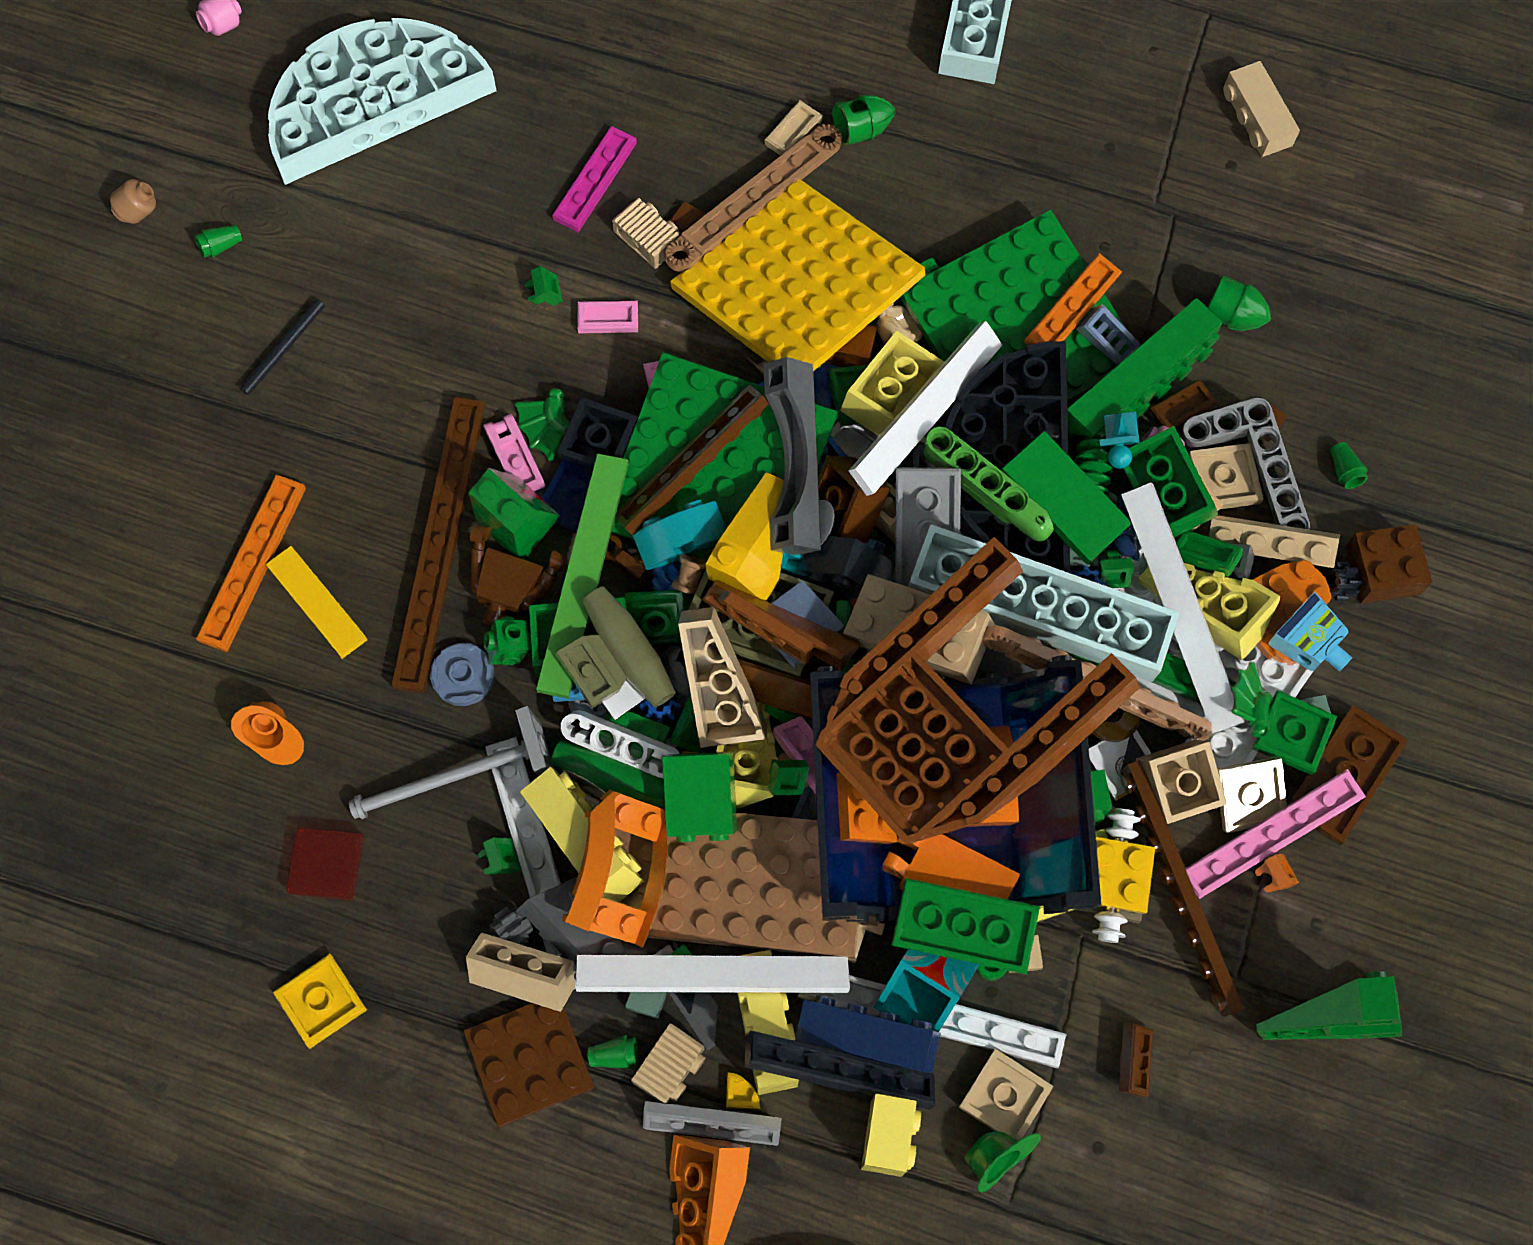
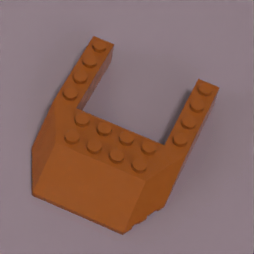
M995 537L984 545L843 676L836 702L830 708L827 724L821 731L816 743L821 752L906 845L978 824L1039 782L1140 688L1136 677L1111 653L1009 748L1005 746L926 663L932 655L1023 572L1018 560Z

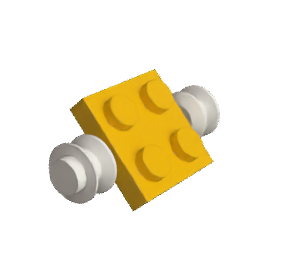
M1117 808L1114 813L1107 814V817L1113 820V827L1106 828L1105 831L1112 838H1115L1114 840L1096 837L1102 904L1100 907H1105V911L1094 915V918L1100 921V927L1092 930V932L1099 934L1098 940L1110 943H1118L1119 938L1126 937L1125 934L1120 932V925L1127 923L1128 920L1118 913L1119 910L1146 914L1148 910L1155 847L1128 843V840L1139 835L1133 830V823L1140 822V818L1134 816L1135 812L1128 809ZM1084 868L1082 875L1081 890H1086Z

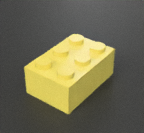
M896 331L850 387L840 411L880 436L941 367L944 361Z

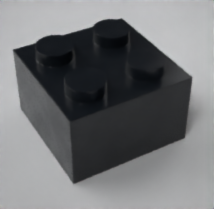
M581 397L557 453L566 465L592 474L597 453L624 458L638 417Z

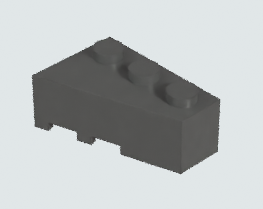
M577 877L528 898L516 910L522 918L526 917L540 931L538 934L545 941L548 939L562 954L560 957L573 961L575 972L577 955H627L619 939L594 931H586L562 921L563 915H568L575 896L572 895V891Z

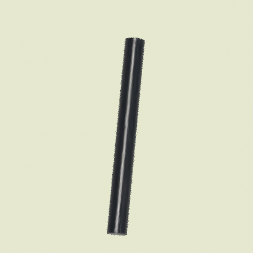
M316 298L240 386V390L249 396L324 309L325 305L322 301Z

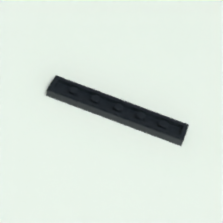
M750 1031L746 1035V1068L872 1097L875 1094L914 1100L917 1101L916 1107L928 1110L935 1106V1079L933 1073L921 1072L756 1031Z

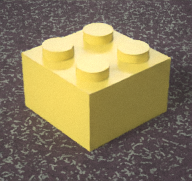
M880 1094L874 1095L870 1105L861 1170L902 1177L907 1172V1169L911 1170L916 1156V1146L910 1145L911 1137L919 1131L921 1111L916 1110L917 1101Z

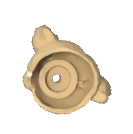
M893 303L868 324L877 326L876 332L884 344L888 342L896 331L915 343H918L923 336L907 308L893 306Z

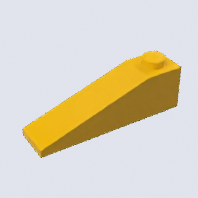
M767 472L764 474L720 537L707 560V579L713 582H723L767 602L780 578L783 553L771 551L770 517L779 502L783 488V479Z

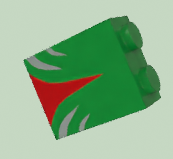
M491 468L487 469L469 492L476 523L479 526L490 527V536L509 554L523 560L527 558L560 517L551 506L518 476Z

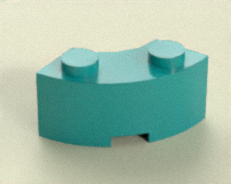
M696 500L685 505L683 511L662 520L660 517L645 521L642 524L644 529L634 534L633 538L646 570L675 563L679 560L681 554L691 555L714 547L725 532L726 526L716 501L703 504L701 500Z

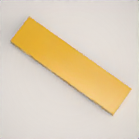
M292 546L266 564L271 573L342 659L367 641L363 632Z

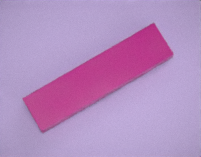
M610 126L553 213L554 221L579 233L637 144L636 137Z

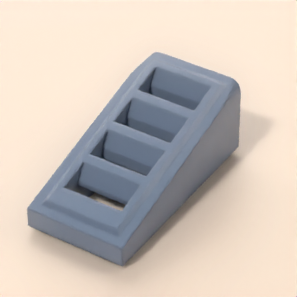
M1103 304L1094 307L1075 328L1116 365H1119L1141 346L1134 336ZM1099 320L1101 323L1095 329L1093 324ZM1106 328L1110 329V332L1105 337L1101 335ZM1118 336L1120 339L1112 347L1110 345L1111 341ZM1125 344L1129 345L1130 347L1121 356L1118 353Z

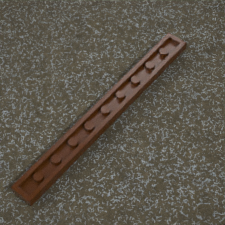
M454 397L392 680L391 686L395 690L425 694L486 407L484 401Z

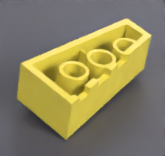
M770 949L741 956H772ZM737 992L746 1035L750 1031H756L796 1041L793 1024H787L784 1011L789 1010L786 992ZM753 1069L758 1095L798 1087V1079Z

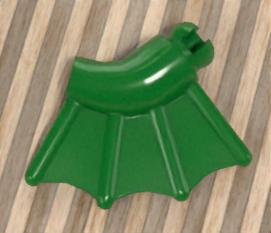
M550 389L548 391V398L545 401L515 403V407H517L519 412L518 427L527 435L529 448L542 451L547 456L548 461L554 459L570 424V421L565 416L564 392L560 389Z
M1249 662L1246 670H1238V681L1232 687L1234 704L1231 712L1247 720L1252 736L1264 737L1269 732L1267 725H1269V705L1272 702V696L1269 692L1263 691L1254 662Z

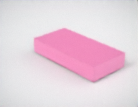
M638 301L578 302V334L638 332Z

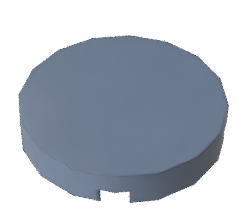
M456 643L448 646L434 659L430 672L433 688L443 701L454 706H468L479 702L489 693L494 684L495 671L493 665H489L488 655L479 649L478 646L471 643Z

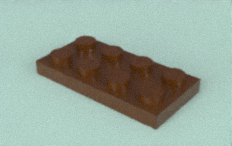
M1352 705L1327 742L1316 772L1313 775L1307 774L1287 806L1348 769L1366 797L1314 828L1341 846L1408 740Z

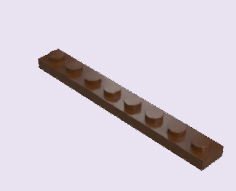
M1140 760L1130 763L1122 770V786L1127 794L1131 793L1135 802V806H1133L1135 817L1140 818L1138 823L1144 824L1147 831V846L1155 847V854L1161 865L1159 867L1160 877L1166 886L1169 885L1174 896L1171 899L1174 911L1178 917L1182 916L1187 927L1184 930L1185 937L1191 948L1195 947L1200 960L1197 961L1199 971L1205 980H1209L1213 990L1210 994L1213 1005L1217 1011L1222 1012L1224 1017L1244 1010Z

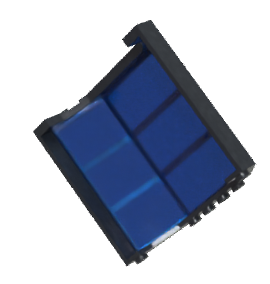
M1060 655L1052 657V661H1047L1043 669L1009 677H999L998 673H983L979 675V678H974L972 684L947 676L946 680L943 681L987 727L1008 725L1014 743L1083 680L1082 660H1072V656ZM834 666L818 667L817 672H810L822 921L846 920V922L866 923L869 922L868 916L876 917V921H879V924H896L903 892L899 889L902 879L882 870L883 863L888 853L892 852L901 857L906 863L911 864L917 851L902 845L898 841L883 844L840 840L837 773H840V771L821 752L816 743L821 731L827 724L830 708L834 706L841 688L839 686L843 679L844 671H837V667ZM1088 736L1039 782L1018 796L1019 822L1005 826L964 827L943 834L1020 874L1008 900L1040 906V909H1044V914L1068 912L1070 909L1086 910L1098 908L1102 904Z

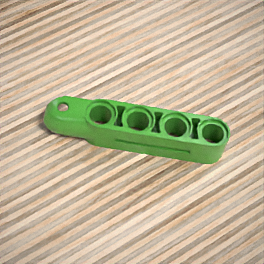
M936 427L929 431L923 453L930 464L935 468H959L956 465L957 462L968 463L971 466L970 469H961V488L1001 521L1013 524L1034 541H1044L1053 533L1054 528L1048 512L1033 501L1021 486L949 429ZM941 442L946 446V449L937 450L932 444ZM989 481L995 485V489H986L981 485V482ZM1014 501L1019 504L1020 509H1011L1005 502ZM1039 516H1041V517L1044 518V523H1043V521L1039 518Z

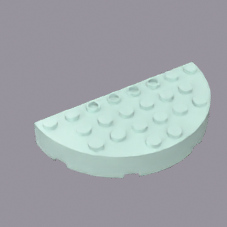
M392 18V21L375 23V19L353 23L324 35L308 46L306 53L297 62L293 61L279 80L271 99L268 113L269 143L285 185L495 92L496 86L493 71L485 59L471 45L468 46L460 41L454 33L423 21Z

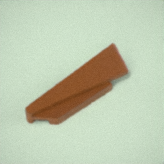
M716 581L702 598L703 601L804 665H807L812 656H815L827 665L837 667V671H842L860 647V643L852 638L720 581Z

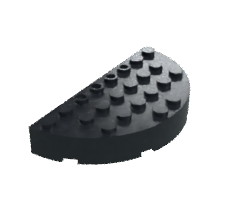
M1066 341L1031 344L1026 346L1025 349L1011 354L1008 352L990 362L961 391L949 414L945 428L952 431L999 470H1002L1044 431L1068 455ZM941 443L940 450L946 449V446ZM966 462L956 463L963 470L971 468ZM989 481L981 482L984 488L989 490L995 489L993 483ZM961 488L960 532L963 536L985 544L995 537L1011 553L1070 573V547L1054 530L1046 540L1041 542L1034 541L1013 524L1001 521ZM1014 501L1005 502L1011 509H1020L1019 504Z

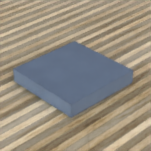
M803 580L772 603L838 633L844 631L845 626ZM774 646L794 669L801 664V662Z

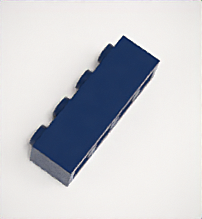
M817 995L815 1002L804 1000L795 1040L921 1072H933L941 1032L932 1031V1023L912 1019L911 1025L899 1023L900 1015L880 1011L879 1017L866 1015L867 1007L850 1003L847 1005V1010L835 1007L836 1000Z

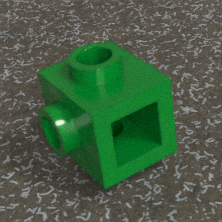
M503 617L494 621L488 632H485L484 647L488 654L489 665H515L521 663L526 654L532 649L531 632L527 631L526 620Z

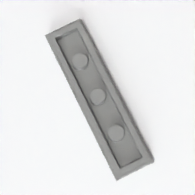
M645 1101L643 1128L646 1130L777 1146L779 1145L782 1118Z

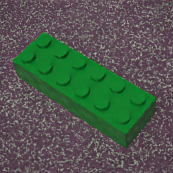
M1194 299L1067 409L1068 438L1072 442L1071 448L1076 452L1077 444L1087 439H1106L1105 415L1134 411L1137 418L1143 415L1150 407L1149 402L1155 397L1161 399L1171 389L1172 386L1170 384L1174 380H1183L1191 372V366L1197 360L1202 363L1213 352L1211 347L1220 338L1218 332L1223 322L1200 300Z

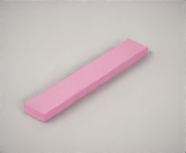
M1348 769L1186 867L1185 869L1197 898H1202L1364 799L1366 796Z

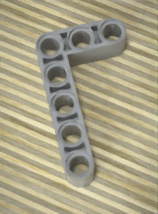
M1253 398L1194 416L1186 421L1183 428V441L1192 450L1205 449L1247 436L1276 525L1288 526L1295 523L1300 525L1302 529L1310 530V522L1269 402L1262 398ZM1252 410H1261L1265 414V418L1255 421L1248 414ZM1222 419H1231L1235 423V427L1231 430H1224L1218 423ZM1193 428H1201L1206 435L1201 439H1194L1188 432ZM1262 438H1269L1274 442L1275 446L1267 450L1262 449L1258 441ZM1272 466H1277L1283 470L1284 475L1280 478H1272L1267 470ZM1281 495H1288L1293 499L1294 504L1290 507H1282L1278 504L1277 498Z

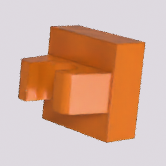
M1275 854L1269 857L1255 871L1256 876H1261L1265 873H1269L1272 876V883L1263 888L1267 893L1288 889L1299 883L1284 854Z

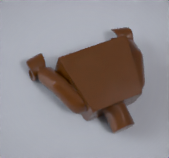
M475 526L470 533V541L475 542L471 550V590L476 594L479 604L487 608L482 621L492 626L495 620L503 618L505 614L521 618L524 612L529 611V605H538L549 594L558 577L557 571L561 572L567 564L566 556L557 550H553L549 567L544 571L543 566L488 547L485 548V541L490 535L491 528Z

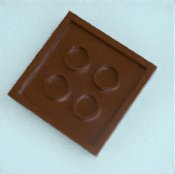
M531 1003L464 1030L499 1128L595 1089L564 1007L560 1012Z

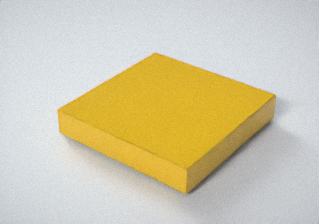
M328 954L273 992L309 1049L367 1010L331 954Z

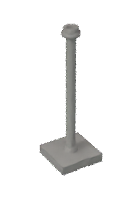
M528 706L515 710L524 738L521 741V745L365 799L360 794L356 795L354 799L349 800L352 816L354 819L367 818V811L526 757L527 760L530 759L533 771L538 776L549 767L555 770V767L551 764L552 757L540 720Z

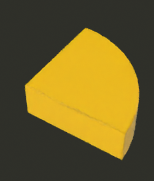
M728 1073L726 1108L760 1110L759 1097L754 1087L740 1075Z

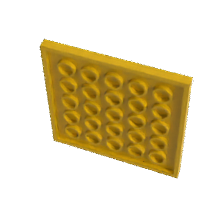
M799 179L797 182L792 183L780 196L771 200L758 214L749 218L736 232L727 236L725 241L714 250L706 253L703 259L693 267L682 271L670 282L675 292L768 363L789 357L813 364V371H815L925 276V267Z

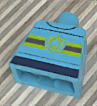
M1315 592L1268 643L1272 648L1310 671H1314L1325 659L1340 672L1353 658L1338 646L1349 633L1348 629Z

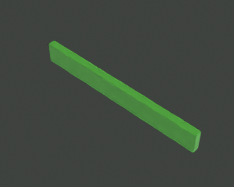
M597 453L536 688L538 693L567 699L570 697L573 680L557 658L556 652L586 634L590 617L583 604V599L598 587L629 465L627 459Z

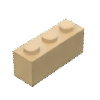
M1261 61L1230 71L1223 87L1224 96L1227 101L1232 103L1239 123L1245 126L1252 146L1257 148L1261 157L1293 146L1300 129Z
M482 932L466 956L469 983L561 1012L575 988L573 961Z

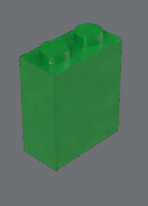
M733 751L667 754L663 756L667 837H676V842L696 841V836L709 835V841L729 840V835L737 831Z

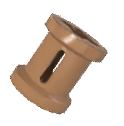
M681 554L679 558L681 562L680 571L677 579L673 580L672 587L684 593L695 594L702 570L706 569L707 561L697 556Z

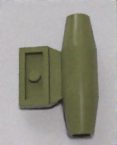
M599 587L589 593L583 599V604L597 635H583L557 651L556 656L591 709L617 694L626 679L654 708L667 702L676 692L660 657L631 614L605 587Z

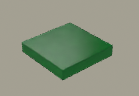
M1277 690L1269 705V725H1267L1269 732L1264 737H1256L1252 749L1271 758L1279 757L1282 759V763L1313 775L1316 772L1337 716Z

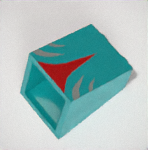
M908 949L873 1008L878 1011L900 1015L899 1023L911 1025L912 1019L932 1023L931 1030L939 1032L980 964Z

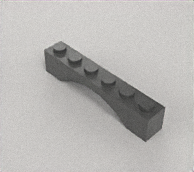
M785 357L764 364L765 396L773 409L779 425L785 457L782 493L777 507L770 517L771 551L801 555L821 550L813 364Z

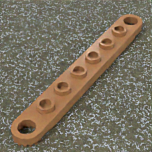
M830 124L818 126L809 136L807 135L684 231L678 239L670 242L665 252L667 265L675 271H686L703 259L706 253L714 250L725 241L727 236L741 228L749 218L754 217L763 210L771 200L776 199L785 192L792 183L797 182L799 179L802 180L840 149L842 134L839 132V129H836L834 125L830 126ZM822 136H830L835 142L833 141L832 144L829 143L828 145V143H821L819 139ZM677 251H683L688 254V258L677 261L672 255Z
M988 626L982 640L984 646L990 650L994 648V651L997 652L998 649L999 652H1004L1006 657L1034 670L1043 669L1047 661H1052V657L1069 655L1063 650L1051 649L1041 644V641L1035 637L1023 636L1001 626ZM1082 662L1083 679L1096 668L1094 664ZM1069 680L1063 682L1065 684L1070 685ZM1140 687L1119 707L1169 731L1176 730L1183 737L1188 736V739L1193 737V740H1207L1210 737L1212 728L1210 721L1181 708L1175 701L1163 700L1152 695L1153 693L1146 688Z

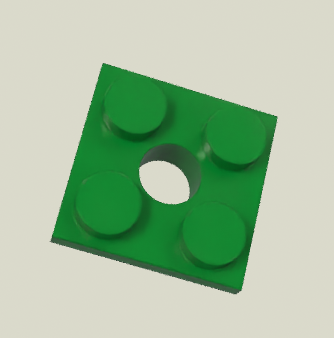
M679 590L625 593L626 610L631 614L651 645L682 643L678 623L681 612L684 611L683 592ZM660 616L664 619V622L654 625L648 621V618Z

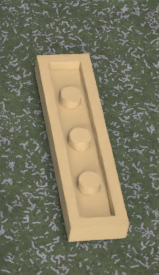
M1217 516L1211 519L1209 537L1231 544L1251 545L1256 556L1293 562L1307 560L1313 565L1334 568L1340 534Z

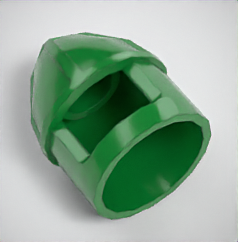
M861 94L855 100L836 102L833 105L832 118L835 128H838L842 134V145L848 146L863 141H872L874 137L880 135L891 123L896 109L889 101L875 95Z
M1222 275L1207 308L1223 322V325L1227 326L1226 328L1245 331L1257 329L1270 322L1269 306L1257 289L1248 283L1244 284Z

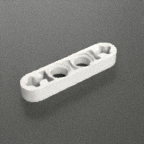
M573 711L564 717L561 722V732L569 741L660 778H664L663 762L658 759L667 754H680L678 750L669 745L585 711ZM578 719L580 721L579 726L586 730L576 733L575 726L571 723ZM593 725L595 726V728L593 729L592 733L589 732V731H587V730H589L590 728H592ZM601 730H608L612 733L614 737L612 746H605L600 742L599 733ZM630 742L641 744L644 751L642 758L631 756L628 750ZM650 756L655 757L649 763L647 762Z

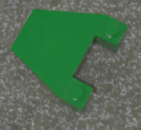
M1384 971L1365 973V978L1353 980L1256 1024L1257 1032L1263 1040L1403 1037L1394 976L1387 977V972Z

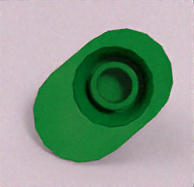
M994 1131L979 1138L965 1155L966 1162L979 1178L978 1192L983 1193L989 1190L1008 1170L1030 1154L1040 1142L1041 1135L1033 1133L1018 1141L1004 1132Z

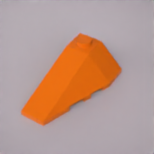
M684 1135L673 1136L669 1172L670 1182H676L677 1202L672 1203L673 1215L679 1216L680 1234L675 1240L676 1245H724L746 1183L750 1147L724 1140Z

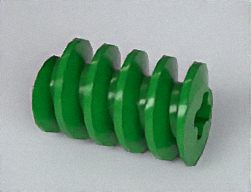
M1100 439L1081 441L1077 444V455L1074 462L1108 497L1110 491L1105 487L1111 484V479L1107 475L1113 472V468L1108 465L1110 464L1108 454L1113 447L1100 446Z

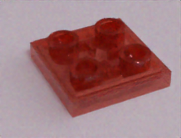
M297 828L286 892L289 895L354 901L364 835Z

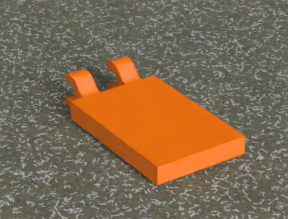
M943 834L908 845L898 838L897 841L917 851L911 864L906 863L898 855L889 852L882 868L885 872L902 879L899 884V889L902 891L905 878L1007 900L1020 876L1019 873Z

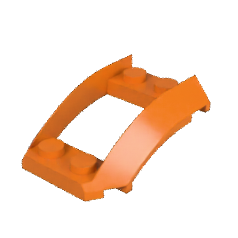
M609 790L600 798L603 801L591 812L586 811L584 816L588 818L584 856L572 891V895L575 896L568 915L564 914L562 921L586 931H594L644 947L661 901L666 877L668 840L665 810ZM615 828L653 841L650 874L640 909L603 897L612 864Z

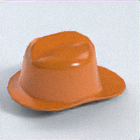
M267 701L252 702L249 706L242 707L235 712L231 720V729L235 737L261 757L278 765L293 764L300 759L304 752V741L301 733L287 721L283 709L277 704Z

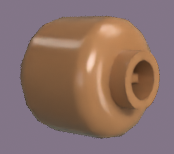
M136 179L125 181L110 196L111 211L122 222L139 223L156 207L153 189L147 183Z

